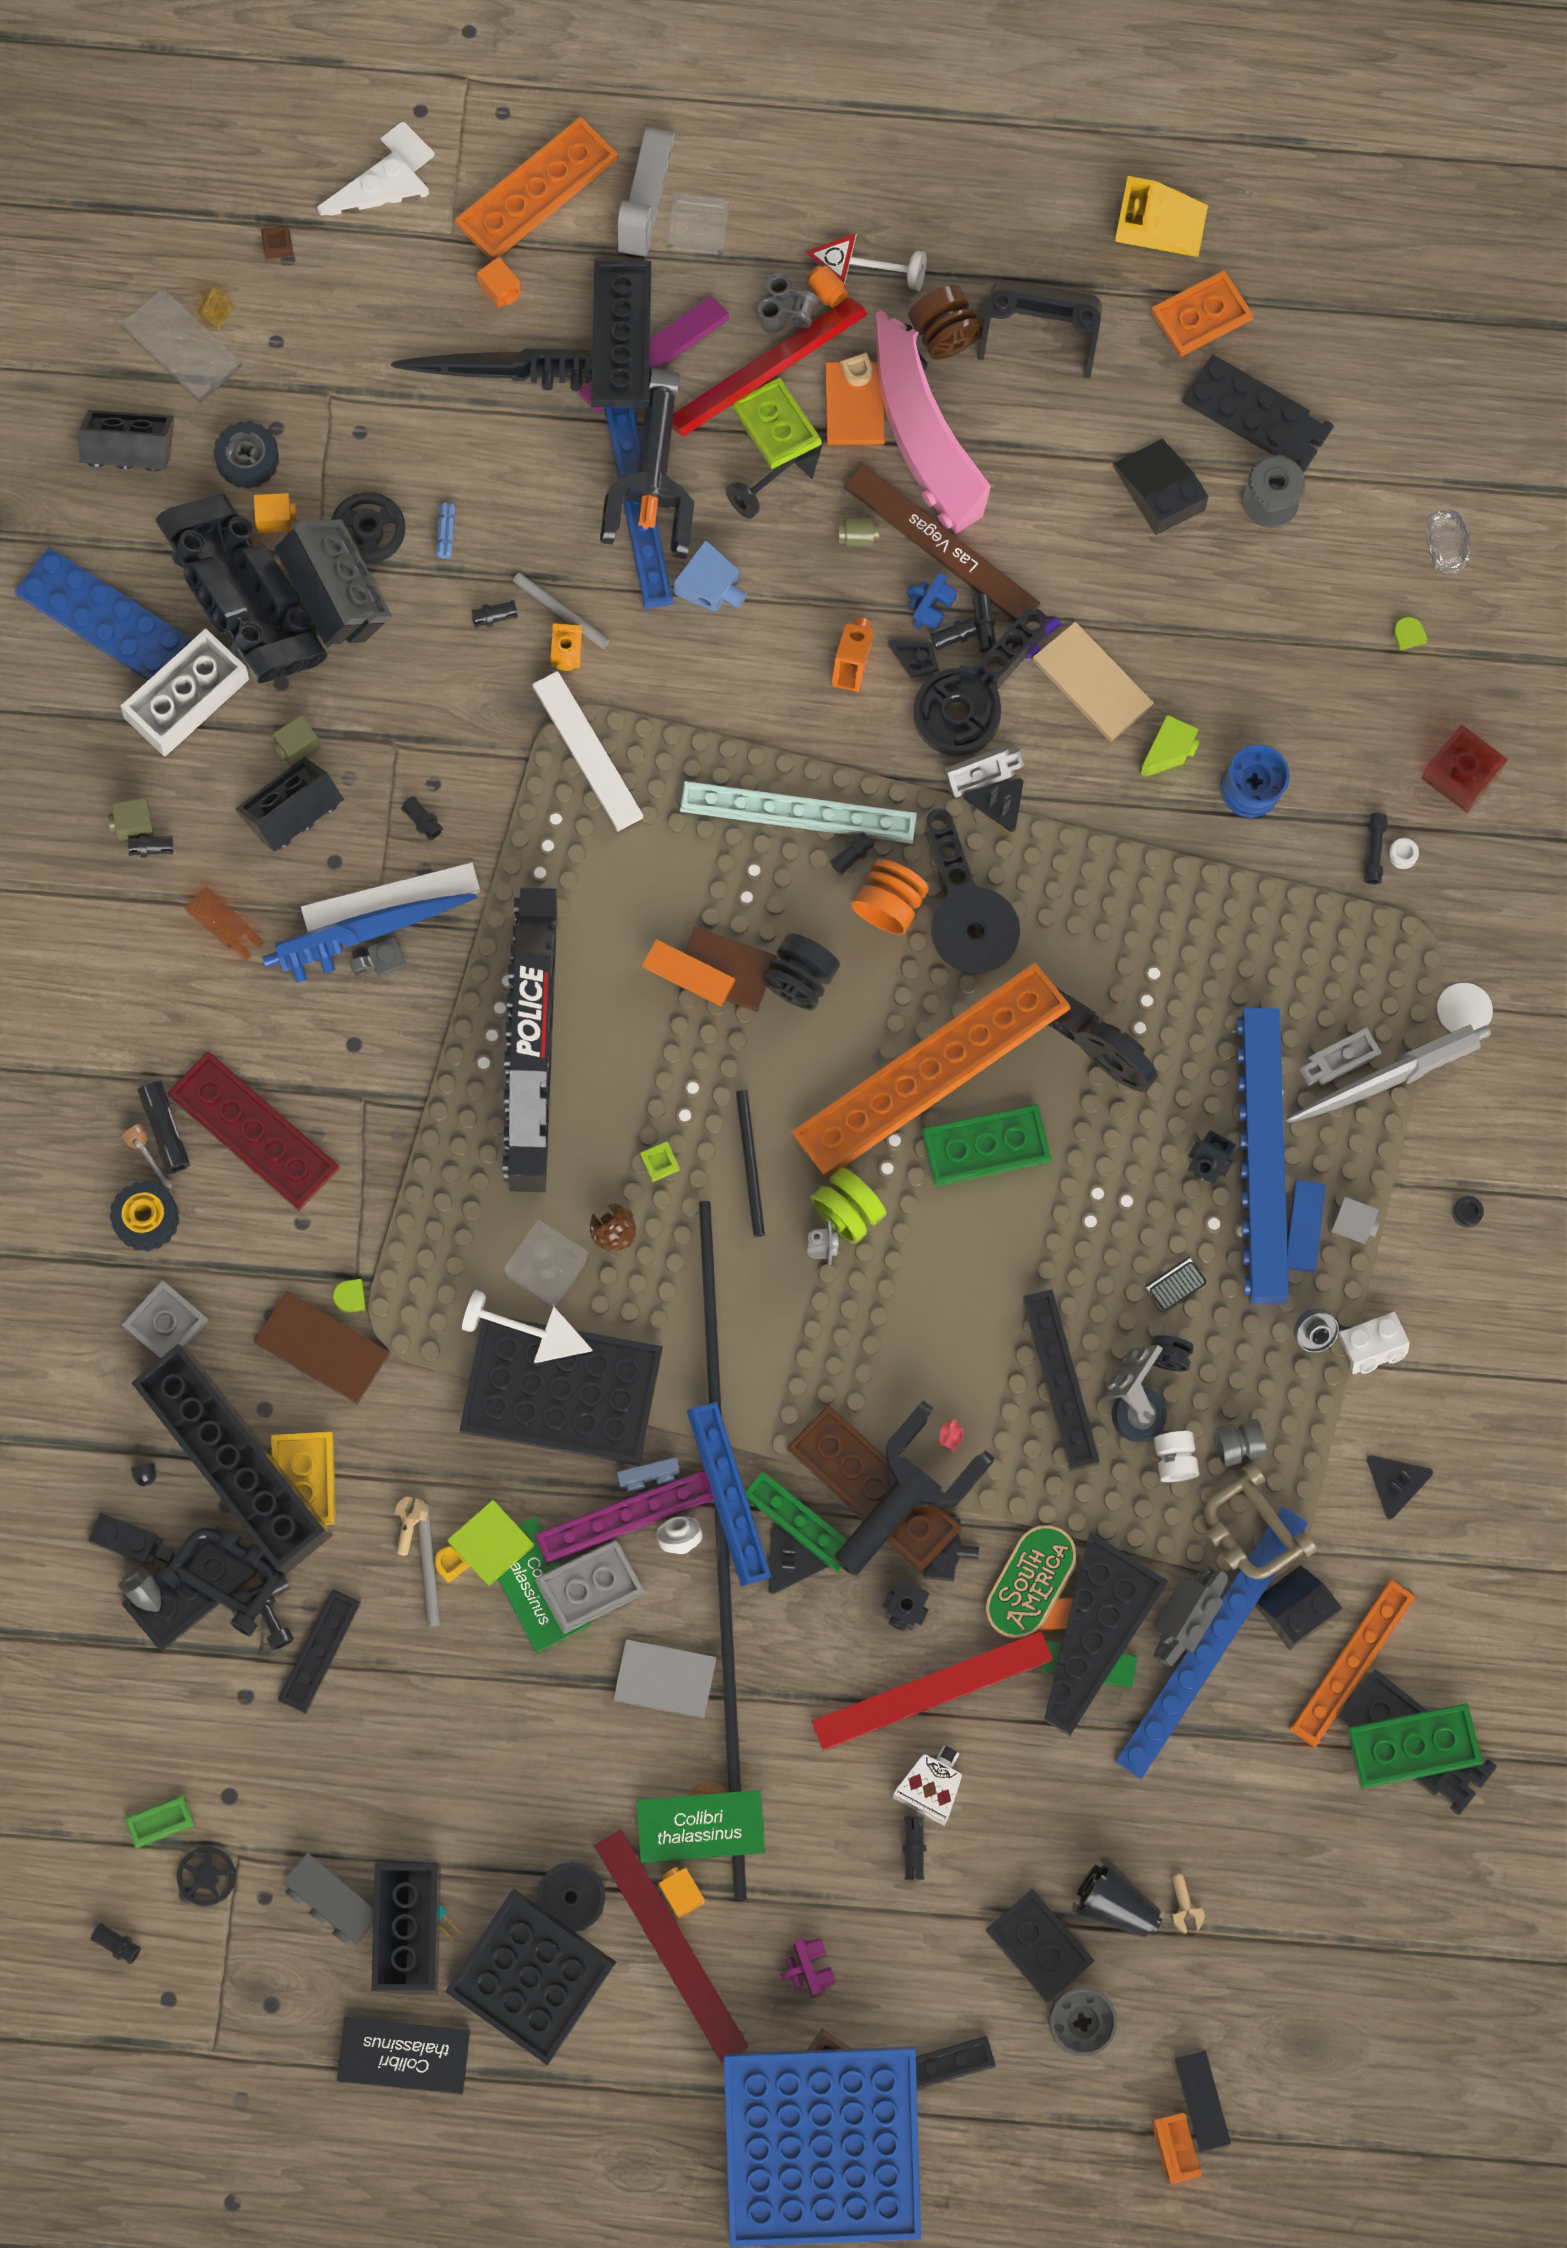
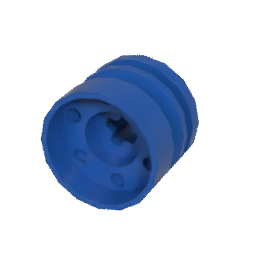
M1261 744L1247 746L1238 751L1222 775L1220 784L1222 799L1227 807L1237 815L1248 818L1261 817L1270 812L1288 787L1290 774L1287 762L1275 749ZM1248 782H1252L1253 787L1257 788L1255 790L1252 789L1251 784H1248Z

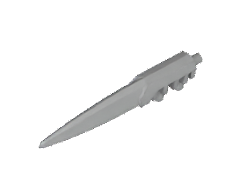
M1471 1024L1397 1056L1394 1059V1063L1315 1101L1289 1116L1286 1122L1292 1123L1338 1109L1404 1081L1406 1084L1416 1081L1430 1070L1438 1069L1448 1062L1452 1063L1457 1058L1465 1057L1471 1052L1480 1049L1479 1041L1491 1036V1031L1487 1025L1476 1030L1473 1029Z

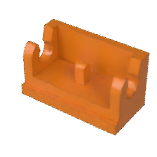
M1180 2113L1153 2120L1151 2124L1167 2184L1170 2185L1201 2177L1202 2173L1196 2157L1186 2114Z

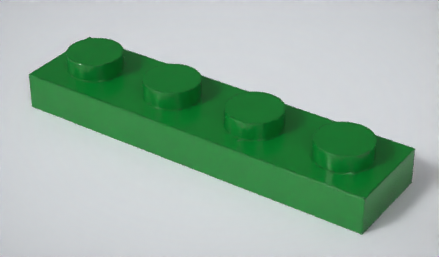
M762 1471L745 1491L747 1500L838 1574L842 1568L836 1563L833 1556L847 1539Z

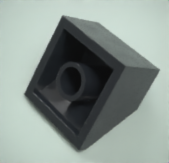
M1302 1565L1263 1592L1255 1604L1289 1650L1337 1616L1342 1610L1341 1605L1324 1583Z

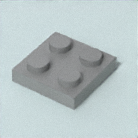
M162 1280L126 1319L122 1327L160 1359L177 1344L186 1347L209 1321L208 1318Z

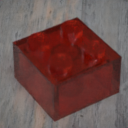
M1461 724L1426 766L1421 779L1468 814L1502 773L1508 759Z

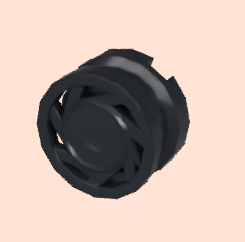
M1166 1335L1152 1337L1151 1345H1159L1163 1348L1153 1366L1179 1372L1190 1369L1191 1361L1188 1358L1194 1349V1345L1191 1342Z

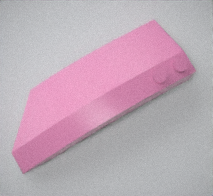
M880 310L875 316L874 331L879 388L887 419L905 463L922 490L921 494L924 501L929 507L933 506L939 513L938 518L945 529L950 528L953 534L956 535L983 517L991 485L959 444L941 414L919 358L916 346L918 331L914 329L906 331L907 328L904 323L895 318L889 321L887 314Z

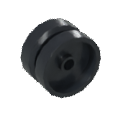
M574 1862L559 1864L549 1870L540 1881L536 1895L539 1907L574 1932L584 1931L595 1924L603 1912L606 1900L604 1885L597 1873L586 1865ZM569 1891H573L577 1895V1900L573 1904H569L565 1900L566 1893Z

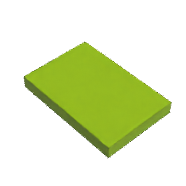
M780 377L755 389L730 406L771 469L822 444L820 436Z

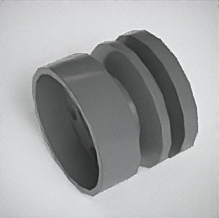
M1075 1989L1062 1995L1052 2006L1048 2017L1049 2032L1054 2042L1064 2052L1075 2056H1090L1104 2050L1113 2040L1117 2029L1116 2012L1111 2002L1103 1994L1091 1989ZM1077 2014H1082L1083 2018H1089L1090 2024L1086 2025L1085 2032H1082L1080 2027H1074L1073 2021L1078 2020Z

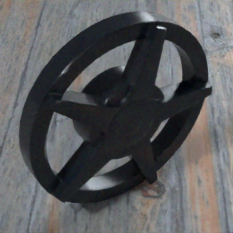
M200 1847L189 1852L182 1859L177 1870V1883L181 1893L187 1900L199 1906H213L224 1901L232 1892L236 1882V1870L232 1860L226 1853L214 1847ZM207 1852L204 1864L199 1865L197 1868L186 1864L193 1856ZM212 1853L223 1857L230 1869L217 1870L211 1864ZM183 1869L194 1874L195 1883L188 1892H186L182 1882ZM231 1874L227 1890L219 1897L215 1887L219 1877ZM199 1888L210 1889L216 1899L201 1901L193 1898L191 1895Z

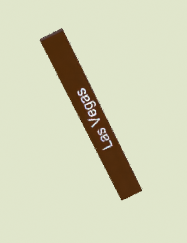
M862 464L844 484V489L979 594L988 595L990 603L1013 621H1016L1026 610L1038 609L1040 607V602L865 465Z

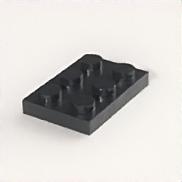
M1033 1889L985 1929V1932L1046 2003L1095 1961Z

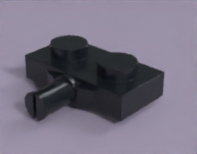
M954 1519L961 1524V1519ZM958 1533L924 1569V1579L954 1582L955 1569L960 1557L978 1560L979 1547L961 1545Z

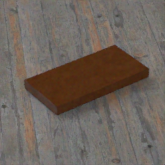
M286 1291L254 1340L258 1346L357 1405L390 1355V1352L288 1291Z

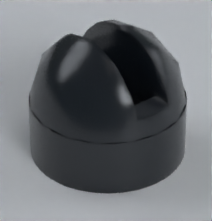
M155 1463L132 1467L131 1473L134 1482L143 1487L154 1483L156 1479Z

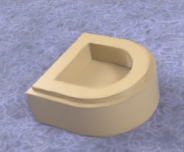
M867 352L840 361V368L849 384L863 386L871 380L873 368Z

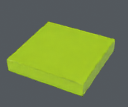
M494 1500L447 1540L488 1587L534 1547V1543Z

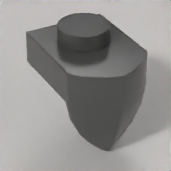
M143 1566L128 1571L122 1577L123 1581L117 1584L119 1588L137 1607L147 1611L158 1612L161 1605V1593L156 1581Z

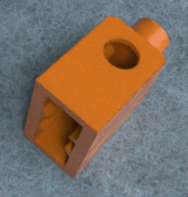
M857 617L854 619L853 624H845L835 657L832 686L860 693L874 631L870 629L871 622L869 620Z

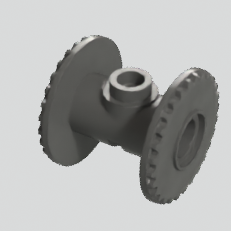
M1272 455L1259 460L1252 467L1248 477V486L1243 494V507L1253 522L1263 527L1277 528L1286 525L1295 517L1299 508V499L1302 497L1305 489V477L1300 466L1285 456Z

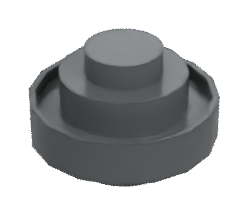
M1312 1309L1306 1311L1298 1318L1293 1333L1295 1340L1303 1350L1318 1353L1333 1345L1338 1337L1339 1326L1329 1311Z

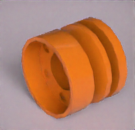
M886 859L874 860L871 872H868L865 878L868 885L860 886L851 903V907L857 915L871 925L892 934H905L915 916L912 909L921 906L922 898H925L929 887L919 875L896 862Z

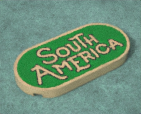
M1043 1525L1030 1529L1019 1540L989 1594L986 1603L987 1618L994 1631L1000 1636L1010 1640H1019L1039 1632L1044 1626L1070 1579L1077 1562L1074 1542L1065 1531L1058 1527Z

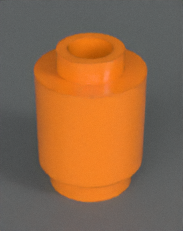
M817 266L809 273L807 286L825 305L834 308L847 298L848 291L845 289L846 285L828 266Z

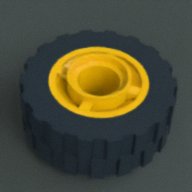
M144 1181L143 1183L135 1182L131 1186L124 1187L123 1191L115 1196L114 1203L112 1202L110 1207L112 1210L110 1220L112 1221L114 1231L126 1246H131L134 1250L151 1251L154 1248H161L163 1244L171 1240L173 1234L175 1235L177 1224L179 1225V1211L173 1197L161 1185L150 1183V1181ZM142 1212H152L151 1217L148 1220H138V1217Z

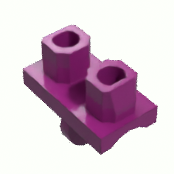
M803 1938L794 1941L793 1946L800 1966H796L794 1957H789L785 1959L788 1971L781 1973L780 1976L782 1981L791 1979L794 1989H799L803 1987L800 1975L804 1974L811 1997L815 1998L821 1995L822 1990L834 1985L836 1980L831 1967L816 1972L813 1969L811 1961L826 1956L822 1940L814 1939L804 1942Z

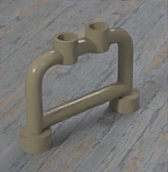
M1250 1461L1242 1467L1245 1472L1243 1475L1214 1494L1207 1501L1204 1508V1518L1211 1528L1206 1531L1207 1535L1216 1547L1222 1543L1227 1550L1223 1557L1233 1570L1239 1567L1250 1578L1265 1579L1304 1553L1309 1557L1318 1549L1304 1530L1294 1537L1290 1534L1256 1488L1265 1482L1266 1479L1254 1462ZM1241 1490L1246 1493L1287 1549L1262 1567H1255L1251 1564L1216 1515L1217 1508Z

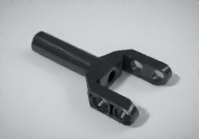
M924 1400L887 1442L886 1455L891 1488L833 1556L836 1563L851 1575L857 1576L913 1508L957 1506L995 1460V1457L986 1450L982 1454L975 1456L944 1493L941 1491L942 1487L906 1457L903 1456L901 1458L900 1454L926 1425L927 1418L933 1410V1407Z

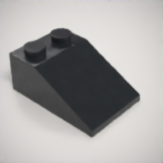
M1163 438L1113 463L1114 469L1155 535L1205 511L1209 496L1195 473Z

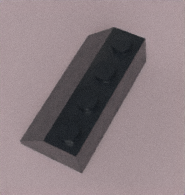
M375 1863L371 1991L406 1995H438L441 1868L438 1863Z

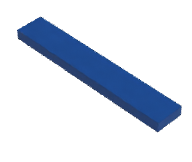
M713 1402L691 1408L686 1412L740 1585L745 1586L771 1578L718 1404Z

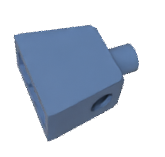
M707 541L702 544L674 582L675 595L713 612L718 611L724 601L739 608L747 596L745 592L736 587L739 582L738 569Z

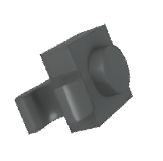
M394 937L367 947L368 956L351 960V968L355 977L362 976L373 970L376 971L378 977L406 967Z

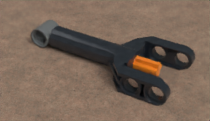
M650 368L649 408L645 410L639 470L622 477L610 485L604 499L600 543L613 545L616 532L620 528L623 497H625L624 500L641 503L638 525H641L644 529L655 527L657 507L667 509L670 506L675 507L670 549L675 558L686 559L690 546L694 501L681 485L667 476L675 397L679 387L680 373Z

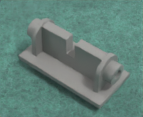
M828 1221L827 1228L814 1229L809 1232L806 1251L808 1256L813 1259L828 1258V1266L831 1265L832 1256H837L838 1231L832 1230L831 1221Z

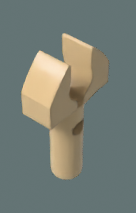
M405 1496L396 1505L394 1514L399 1515L403 1522L396 1553L405 1556L408 1554L414 1525L420 1520L426 1521L428 1511L422 1499L415 1498L412 1513L410 1508L413 1503V1497Z
M1182 1873L1174 1874L1172 1881L1179 1910L1177 1914H1172L1171 1916L1173 1925L1179 1931L1186 1934L1187 1928L1184 1923V1917L1186 1912H1188L1194 1918L1196 1931H1198L1205 1918L1203 1907L1197 1909L1191 1904L1184 1875Z

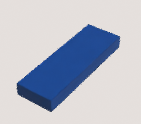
M1296 1180L1287 1245L1288 1269L1312 1273L1316 1271L1326 1184Z

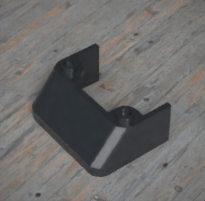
M1000 280L993 284L987 303L979 360H984L991 317L1005 319L1013 313L1070 322L1079 332L1092 334L1085 378H1090L1102 314V303L1096 296L1008 280Z

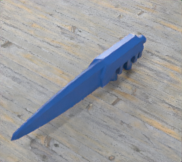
M473 893L438 897L358 915L276 942L277 952L262 956L266 968L280 963L283 972L291 969L296 983L307 979L303 968L304 964L320 959L324 973L334 971L335 967L331 955L342 953V944L349 947L390 933L476 899L477 896Z

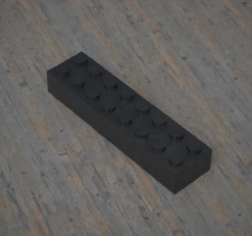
M177 1344L131 1382L276 1570L284 1574L289 1573L333 1536V1533L187 1348Z

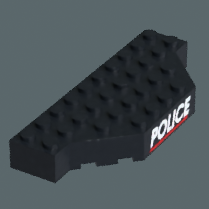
M520 887V897H514L515 925L518 926H513L514 945H511V964L508 966L510 993H507L509 1022H506L508 1051H505L504 1056L507 1087L504 1090L506 1124H509V1126H504L505 1153H509V1156L503 1155L502 1172L504 1174V1182H509L510 1191L546 1192L558 909L556 889Z

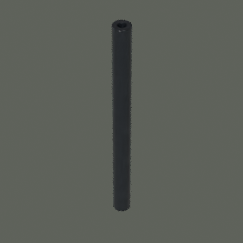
M740 1090L736 1092L753 1236L762 1237L765 1236L749 1097L747 1090Z

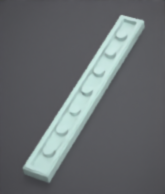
M684 781L680 812L852 836H859L861 832H864L869 838L913 844L917 815L914 812Z

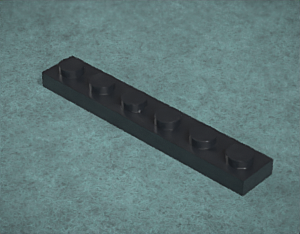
M1053 1289L1023 1296V1303L1069 1471L1098 1465L1100 1463Z

